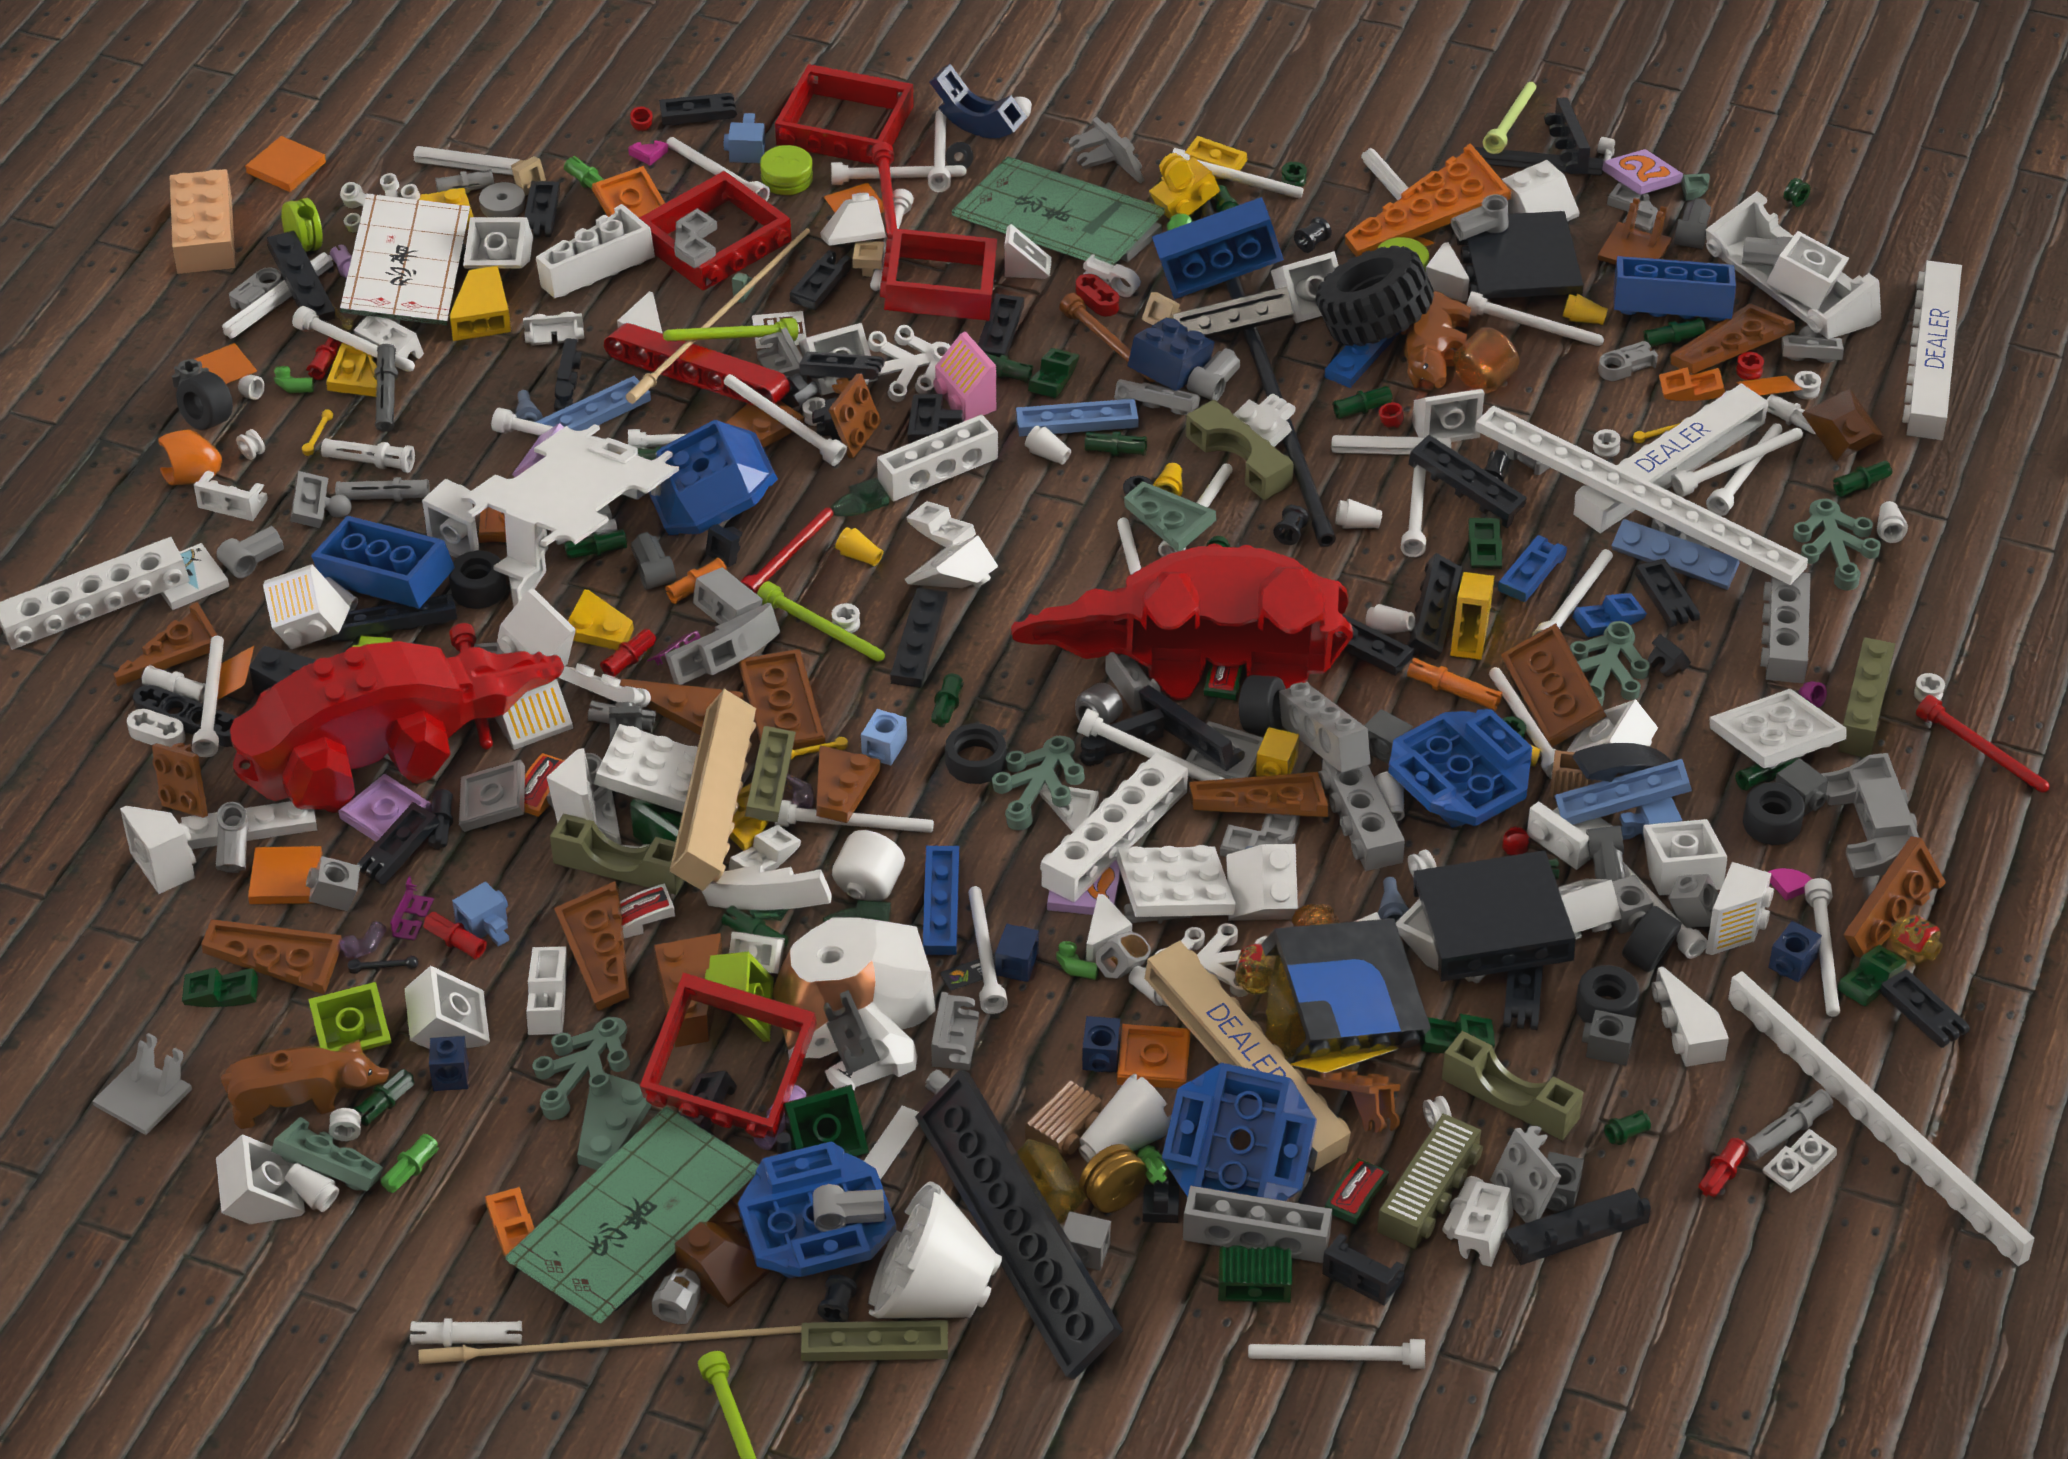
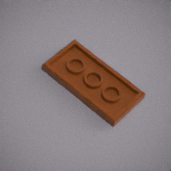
M1556 623L1501 654L1535 721L1551 747L1607 717Z
M800 649L749 657L738 662L747 702L756 708L753 722L756 723L755 731L759 746L764 726L795 731L793 750L825 744V735Z

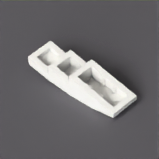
M761 864L724 871L722 877L716 883L712 881L702 891L708 906L729 908L734 905L739 910L802 908L829 904L832 897L821 869L794 874L791 867L764 872Z

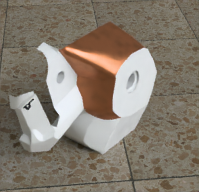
M831 918L797 940L792 945L780 968L773 988V998L775 1001L815 1013L817 1026L805 1058H821L838 1051L826 1024L829 1021L824 1012V1005L829 1003L833 1011L840 1010L843 1007L840 994L849 990L868 1034L872 1038V1043L880 1061L849 1075L843 1061L825 1071L829 1082L835 1088L852 1084L855 1091L857 1086L890 1074L900 1077L916 1070L918 1056L914 1042L902 1029L914 1027L922 1023L936 1011L931 970L917 927L865 918ZM782 1028L790 1060L799 1033Z

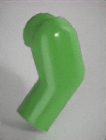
M278 366L274 369V382L288 393L314 392L313 378H294L290 376V368L288 366Z
M1062 941L1058 947L1059 951L1056 952V959L1064 971L1072 976L1096 980L1099 971L1096 963L1080 960L1075 953L1077 949L1076 944L1070 941Z

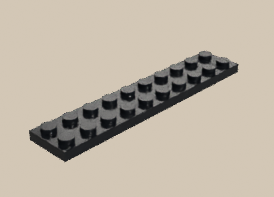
M960 1069L915 1118L988 1244L996 1254L1002 1256L1000 1263L1065 1376L1076 1379L1123 1332V1329L970 1073Z

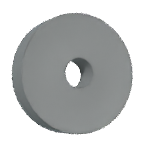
M500 182L489 185L482 190L479 196L480 209L487 217H516L524 211L526 206L523 189L513 183Z

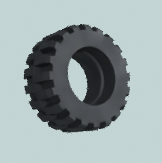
M1384 246L1374 251L1363 252L1358 257L1354 256L1348 259V262L1345 264H1340L1334 268L1332 273H1328L1324 277V282H1321L1318 286L1316 303L1333 339L1348 346H1353L1354 344L1364 346L1366 343L1374 344L1384 338L1389 339L1395 336L1394 334L1408 329L1412 323L1418 322L1421 319V315L1426 314L1430 305H1432L1434 290L1416 252L1404 246L1401 248L1399 246H1390V248Z

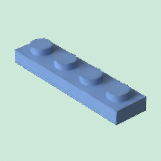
M632 376L536 421V423L553 427L560 423L563 427L567 426L571 430H586L594 424L600 425L651 401L650 391L648 390L634 404L629 403L626 400V394L640 382L635 376Z
M1135 399L1016 407L1019 436H1028L1035 426L1046 427L1053 434L1138 428Z
M1623 519L1611 545L1614 551L1646 562L1665 558L1674 572L1726 590L1729 589L1740 563L1738 559L1728 554Z
M1679 759L1616 777L1612 782L1602 781L1556 794L1555 799L1560 816L1574 825L1690 792L1692 789L1683 760Z

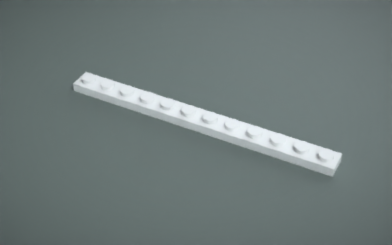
M1492 406L1476 421L1475 431L1789 585L1807 568V558L1495 406Z
M1743 971L1732 977L1728 1000L1731 1001L1735 1009L1744 1013L1759 1031L1769 1036L1783 1053L1788 1054L1794 1059L1807 1075L1812 1076L1819 1082L1831 1097L1836 1098L1848 1109L1855 1119L1860 1120L1869 1128L1879 1141L1884 1142L1895 1152L1901 1162L1909 1165L1921 1176L1926 1185L1933 1187L1945 1198L1951 1208L1958 1210L1970 1221L1976 1231L1983 1233L1995 1244L2002 1255L2009 1257L2017 1266L2029 1260L2035 1238Z

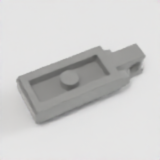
M1122 379L1117 381L1114 398L1117 400L1135 399L1143 401L1142 405L1150 408L1169 407L1171 412L1181 415H1187L1189 412L1194 411L1199 407L1200 401L1199 395L1179 390L1174 391L1170 388L1149 383L1139 384Z

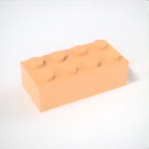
M227 169L170 175L172 247L177 274L236 268L232 195Z

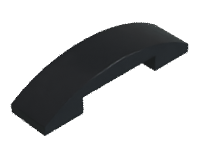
M1636 743L1596 745L1576 751L1572 756L1587 779L1609 782L1613 781L1618 772L1633 773L1672 762L1661 751Z

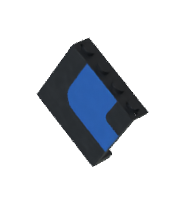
M1394 918L1275 928L1261 944L1265 956L1280 955L1307 1039L1296 1049V1055L1311 1054L1312 1057H1320L1329 1052L1341 1051L1342 1054H1350L1359 1049L1371 1048L1372 1051H1380L1389 1046L1401 1045V1048H1410L1420 1043V1039L1431 1029Z

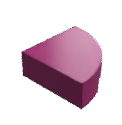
M654 141V144L641 145V142H637L629 146L628 151L630 156L648 165H652L668 152V144Z
M1781 868L1768 871V873H1771L1770 883L1786 901L1805 893V884L1812 880L1805 873L1794 869Z

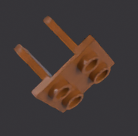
M1634 198L1633 203H1630L1626 222L1617 223L1599 252L1597 259L1616 265L1617 256L1662 259L1672 243L1671 237L1662 235L1667 207H1660V211L1656 215L1652 234L1634 229L1640 205V199Z
M856 374L851 381L848 378L836 379L837 384L832 385L833 391L840 394V396L829 408V413L842 443L847 446L846 453L848 458L856 456L881 423L879 413L876 410L862 374Z
M158 743L153 744V766L157 774L158 795L162 806L202 818L208 816L198 754L190 753V744L185 746L184 743H177L171 747Z
M1339 1068L1336 1071L1321 1072L1318 1076L1307 1077L1306 1084L1351 1091L1365 1131L1371 1130L1372 1121L1374 1120V1132H1381L1387 1128L1388 1118L1391 1121L1390 1131H1395L1399 1127L1400 1118L1395 1112L1394 1091H1400L1401 1084L1388 1082V1076L1381 1074L1361 1076L1357 1075L1356 1070Z

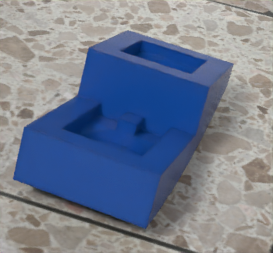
M1632 593L1606 595L1602 605L1576 607L1572 618L1587 637L1604 635L1605 629L1612 622L1623 621L1632 625L1644 619L1647 613Z

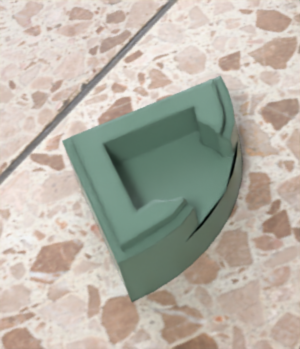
M1708 173L1683 175L1680 184L1686 201L1699 198L1706 193L1710 179Z
M744 273L735 274L732 278L733 297L753 278L748 277ZM755 285L737 302H745Z

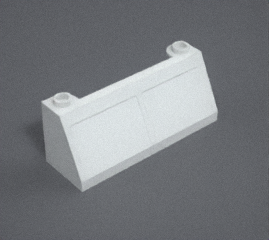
M1758 191L1705 229L1706 247L1711 255L1714 257L1718 256L1727 264L1734 265L1735 270L1806 322L1814 332H1819L1827 339L1873 326L1881 320L1879 280L1869 273L1863 278L1858 275L1856 278L1851 279L1841 272L1828 297L1819 310L1803 306L1798 300L1787 294L1779 293L1772 286L1766 284L1773 266L1742 263L1745 237L1774 240L1778 237H1793V235L1778 225L1777 214L1772 213L1769 215L1764 208L1767 198Z

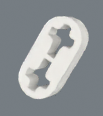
M148 709L135 710L127 717L129 734L135 740L150 745L158 743L169 747L177 743H184L186 740L183 724L178 719Z

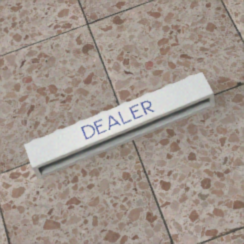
M1927 260L1925 272L1919 271L1917 289L1922 290H1917L1915 307L1920 309H1915L1912 325L1918 328L1913 327L1910 345H1915L1916 347L1911 346L1908 364L1914 366H1909L1906 383L1912 384V386L1907 385L1904 403H1910V405L1904 406L1902 422L1908 423L1906 433L1908 436L1943 440L1948 414L1962 265Z
M1741 383L1732 390L1726 391L1711 404H1706L1696 414L1685 418L1670 431H1665L1652 443L1644 445L1629 458H1624L1617 466L1655 485L1668 489L1672 486L1671 476L1683 470L1686 472L1695 471L1765 424L1768 401ZM1587 485L1582 486L1575 494L1574 515L1599 533H1602L1636 510Z

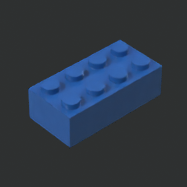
M1262 197L1152 236L1174 299L1284 260Z
M1617 256L1613 287L1614 310H1619L1621 313L1628 315L1645 312L1656 317L1672 314L1684 319H1693L1696 316L1707 317L1712 321L1732 319L1736 291L1734 265Z
M346 516L311 555L321 575L324 578L330 577L344 589L419 609L455 568L444 540L351 516Z

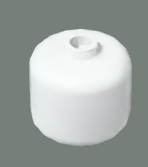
M858 830L850 834L846 839L833 865L832 876L836 884L849 896L858 900L880 902L890 895L904 867L905 856L902 850L886 836L873 831Z

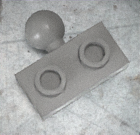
M1809 325L1804 326L1798 336L1785 335L1781 340L1782 355L1791 360L1801 361L1805 358H1817L1818 361L1830 363L1834 362V360L1843 359L1844 348L1842 339L1822 337V334L1814 332Z
M298 471L290 521L320 528L324 509L328 510L329 514L333 517H344L351 512L352 505L350 500L341 494L334 495L331 498L326 497L327 477Z

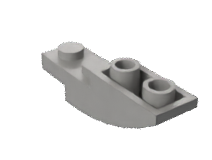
M764 604L715 627V632L666 653L665 656L674 683L681 685L705 673L714 675L740 662L769 643L780 633L772 604Z

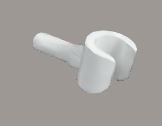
M1607 137L1600 138L1597 152L1605 154L1604 161L1614 156L1615 140Z

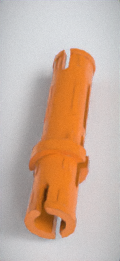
M1413 658L1412 663L1408 667L1407 677L1427 683L1432 686L1433 690H1444L1493 711L1497 710V706L1501 702L1502 692L1455 675L1444 666L1436 667Z

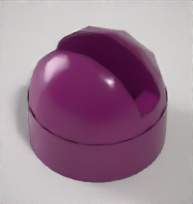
M1810 681L1804 683L1803 687L1799 689L1798 694L1819 708L1826 700L1827 690L1823 683Z

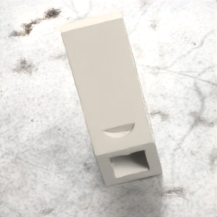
M1658 967L1656 982H1652V994L1655 1002H1660L1664 1026L1670 1028L1672 1032V1044L1675 1053L1681 1055L1685 1067L1724 1061L1729 1037L1719 1013L1667 969Z

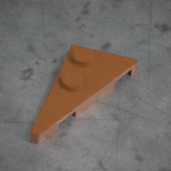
M198 602L189 607L190 614L180 622L174 620L165 631L157 634L143 646V654L134 662L127 660L119 667V670L113 674L117 687L142 678L145 668L149 665L164 670L210 653L211 638L218 635Z

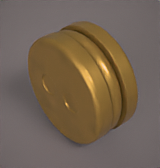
M1124 1144L1108 1146L1098 1152L1085 1166L1079 1181L1080 1191L1099 1211L1104 1213L1118 1211L1131 1203L1143 1189L1147 1180L1145 1174L1147 1172L1146 1164Z

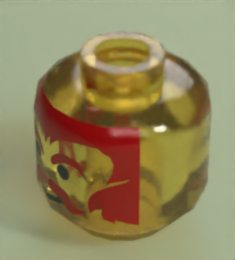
M1916 914L1910 915L1907 918L1901 917L1895 923L1889 935V938L1892 940V949L1916 965L1925 962L1927 959L1934 960L1943 946L1939 942L1941 935L1939 928Z
M1261 944L1248 945L1238 955L1235 980L1248 993L1256 995L1267 993L1274 989L1279 981L1281 957L1279 955L1265 956Z

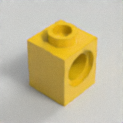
M1268 727L1257 752L1256 776L1291 774L1298 758L1299 734Z

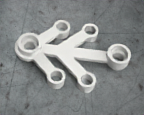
M393 173L383 175L380 179V184L385 191V196L398 197L397 189L399 188V182L396 175ZM348 182L341 188L340 196L346 207L356 208L364 206L366 194L360 185ZM407 184L401 189L403 198L419 200L420 193L416 185ZM350 213L344 218V224L349 232H358L361 219L359 214Z
M901 325L896 330L895 341L899 345H909L922 352L921 354L913 355L887 342L884 333L880 331L872 332L867 341L869 349L875 352L880 351L894 358V360L885 362L878 376L902 371L897 381L892 382L889 387V398L896 402L902 401L905 398L907 386L917 367L929 365L925 375L918 377L915 389L919 394H930L934 387L935 366L943 357L938 355V353L944 355L950 348V345L945 342L930 344L914 336L911 327ZM900 333H905L908 335V337L904 338L900 335ZM873 339H878L881 344L873 342ZM864 379L866 385H868L869 379ZM920 383H926L929 387H923ZM893 389H899L902 393L897 394Z
M1225 923L1219 926L1218 933L1197 956L1200 963L1209 973H1213L1219 980L1230 985V992L1234 996L1243 997L1250 992V978L1245 974H1241L1238 983L1235 972L1224 967L1225 965L1238 964L1237 959L1241 950L1220 952L1224 946L1234 945L1238 938L1237 927L1233 924ZM1191 927L1185 931V936L1181 942L1188 950L1201 949L1204 946L1205 933L1198 927ZM1268 936L1257 939L1255 944H1262ZM1256 946L1253 949H1244V951L1249 950V952H1245V956L1241 957V959L1248 960L1244 963L1257 962L1262 967H1272L1280 959V955L1265 956L1264 951H1262L1261 961L1249 959L1251 954L1257 953L1255 952ZM1163 948V949L1158 950L1155 954L1159 953L1160 951H1162V950H1164V949H1166V948Z

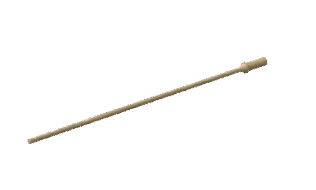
M806 228L701 328H710L806 237L810 230ZM696 340L686 341L654 373L645 374L643 379L626 394V400L634 404L651 387H654L658 376Z
M802 1325L485 1349L466 1347L464 1344L462 1347L419 1350V1364L459 1361L466 1363L467 1360L478 1356L801 1333Z

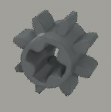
M194 359L184 360L174 367L175 374L172 375L173 386L178 388L183 380L207 372L209 369L202 368L201 361L198 362Z

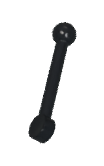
M409 956L403 960L360 962L358 959H352L347 965L349 972L355 974L360 972L361 969L407 966L409 969H414L418 966L419 961L415 956Z

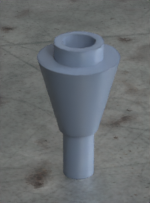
M527 390L519 391L517 395L519 403L515 412L517 418L532 422L542 419L543 415L530 400L529 392Z
M1386 877L1383 880L1384 893L1378 915L1380 919L1394 918L1396 923L1409 908L1397 891L1396 879L1394 877Z

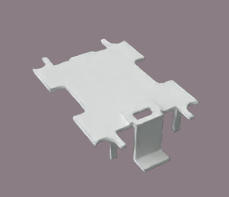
M596 424L582 431L571 430L565 426L534 448V452L546 457L515 478L506 479L498 475L492 476L463 496L461 500L462 502H470L475 505L474 508L467 512V516L473 518L487 507L504 513L507 557L494 565V570L525 581L540 570L537 526L552 531L551 534L541 540V545L548 546L553 541L559 539L570 540L576 545L609 521L607 516L599 514L597 511L621 494L636 500L650 491L651 495L660 496L661 483L679 471V466H670L665 463L673 456V453L666 451L651 461L638 456V448L611 438H607L604 441L588 438L600 430Z

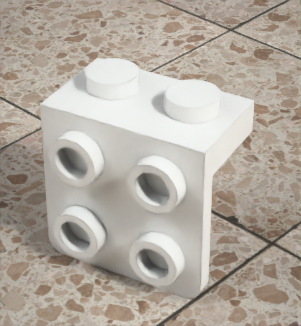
M1538 801L1530 808L1527 834L1577 870L1590 860L1588 852L1589 836L1586 835V830L1610 827L1612 825L1601 817L1572 825L1560 816L1558 807L1552 811Z

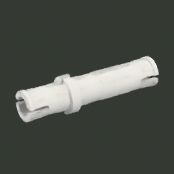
M444 1318V1322L411 1321L410 1331L426 1332V1334H410L411 1345L443 1344L444 1347H452V1344H522L521 1334H507L508 1331H522V1321L453 1322L452 1318Z

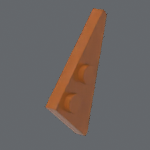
M622 679L620 682L622 687L629 686L649 691L651 700L649 705L646 706L647 708L698 735H701L706 709L722 692V689ZM727 690L735 696L739 697L740 699L744 700V694L742 692Z

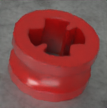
M1744 352L1738 356L1736 373L1740 378L1755 380L1762 376L1764 359L1760 354Z

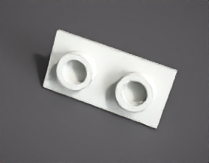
M563 312L560 315L554 316L535 314L528 318H523L525 343H531V346L552 344L551 334H557L558 344L564 343L567 338L577 339V342H579L578 339H584L582 313Z

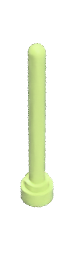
M1528 82L1524 86L1498 128L1488 131L1483 139V147L1487 152L1499 154L1503 151L1508 142L1506 134L1536 90L1534 82Z

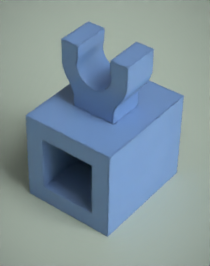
M744 113L743 123L731 122L729 134H724V151H729V162L760 163L766 146L764 123H755V114Z
M1672 797L1637 806L1636 814L1631 812L1621 813L1619 817L1623 825L1621 826L1623 840L1633 838L1638 834H1641L1644 839L1643 825L1682 821Z
M485 881L452 900L455 922L462 923L465 930L478 938L489 934L498 947L509 941V936L504 932L508 928L506 914L508 903L501 891H495Z

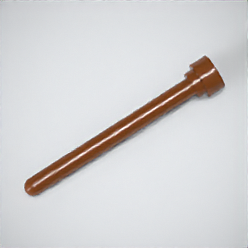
M1070 293L1062 299L1059 310L1069 319H1079L1126 362L1129 361L1131 349L1086 311L1083 299L1076 293ZM1141 374V375L1144 376L1149 382H1151V383L1156 382L1155 380H1153V379H1151V378H1149V377H1147V376Z

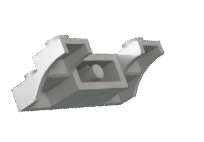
M1888 753L1868 755L1850 767L1834 772L1821 773V775L1829 780L1826 791L1828 805L1854 803L1867 838L1866 842L1847 845L1845 854L1854 878L1884 875L1888 870V866L1893 863L1910 836L1919 837L1915 814L1910 813L1908 809L1906 790H1901Z

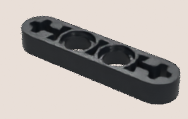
M144 685L135 690L133 701L136 710L148 709L178 719L183 724L184 732L192 735L201 729V724H195L194 721L202 718V703L154 685ZM174 707L183 709L177 714L167 713L168 710ZM216 709L214 731L219 737V745L233 747L230 728L233 720L237 717Z

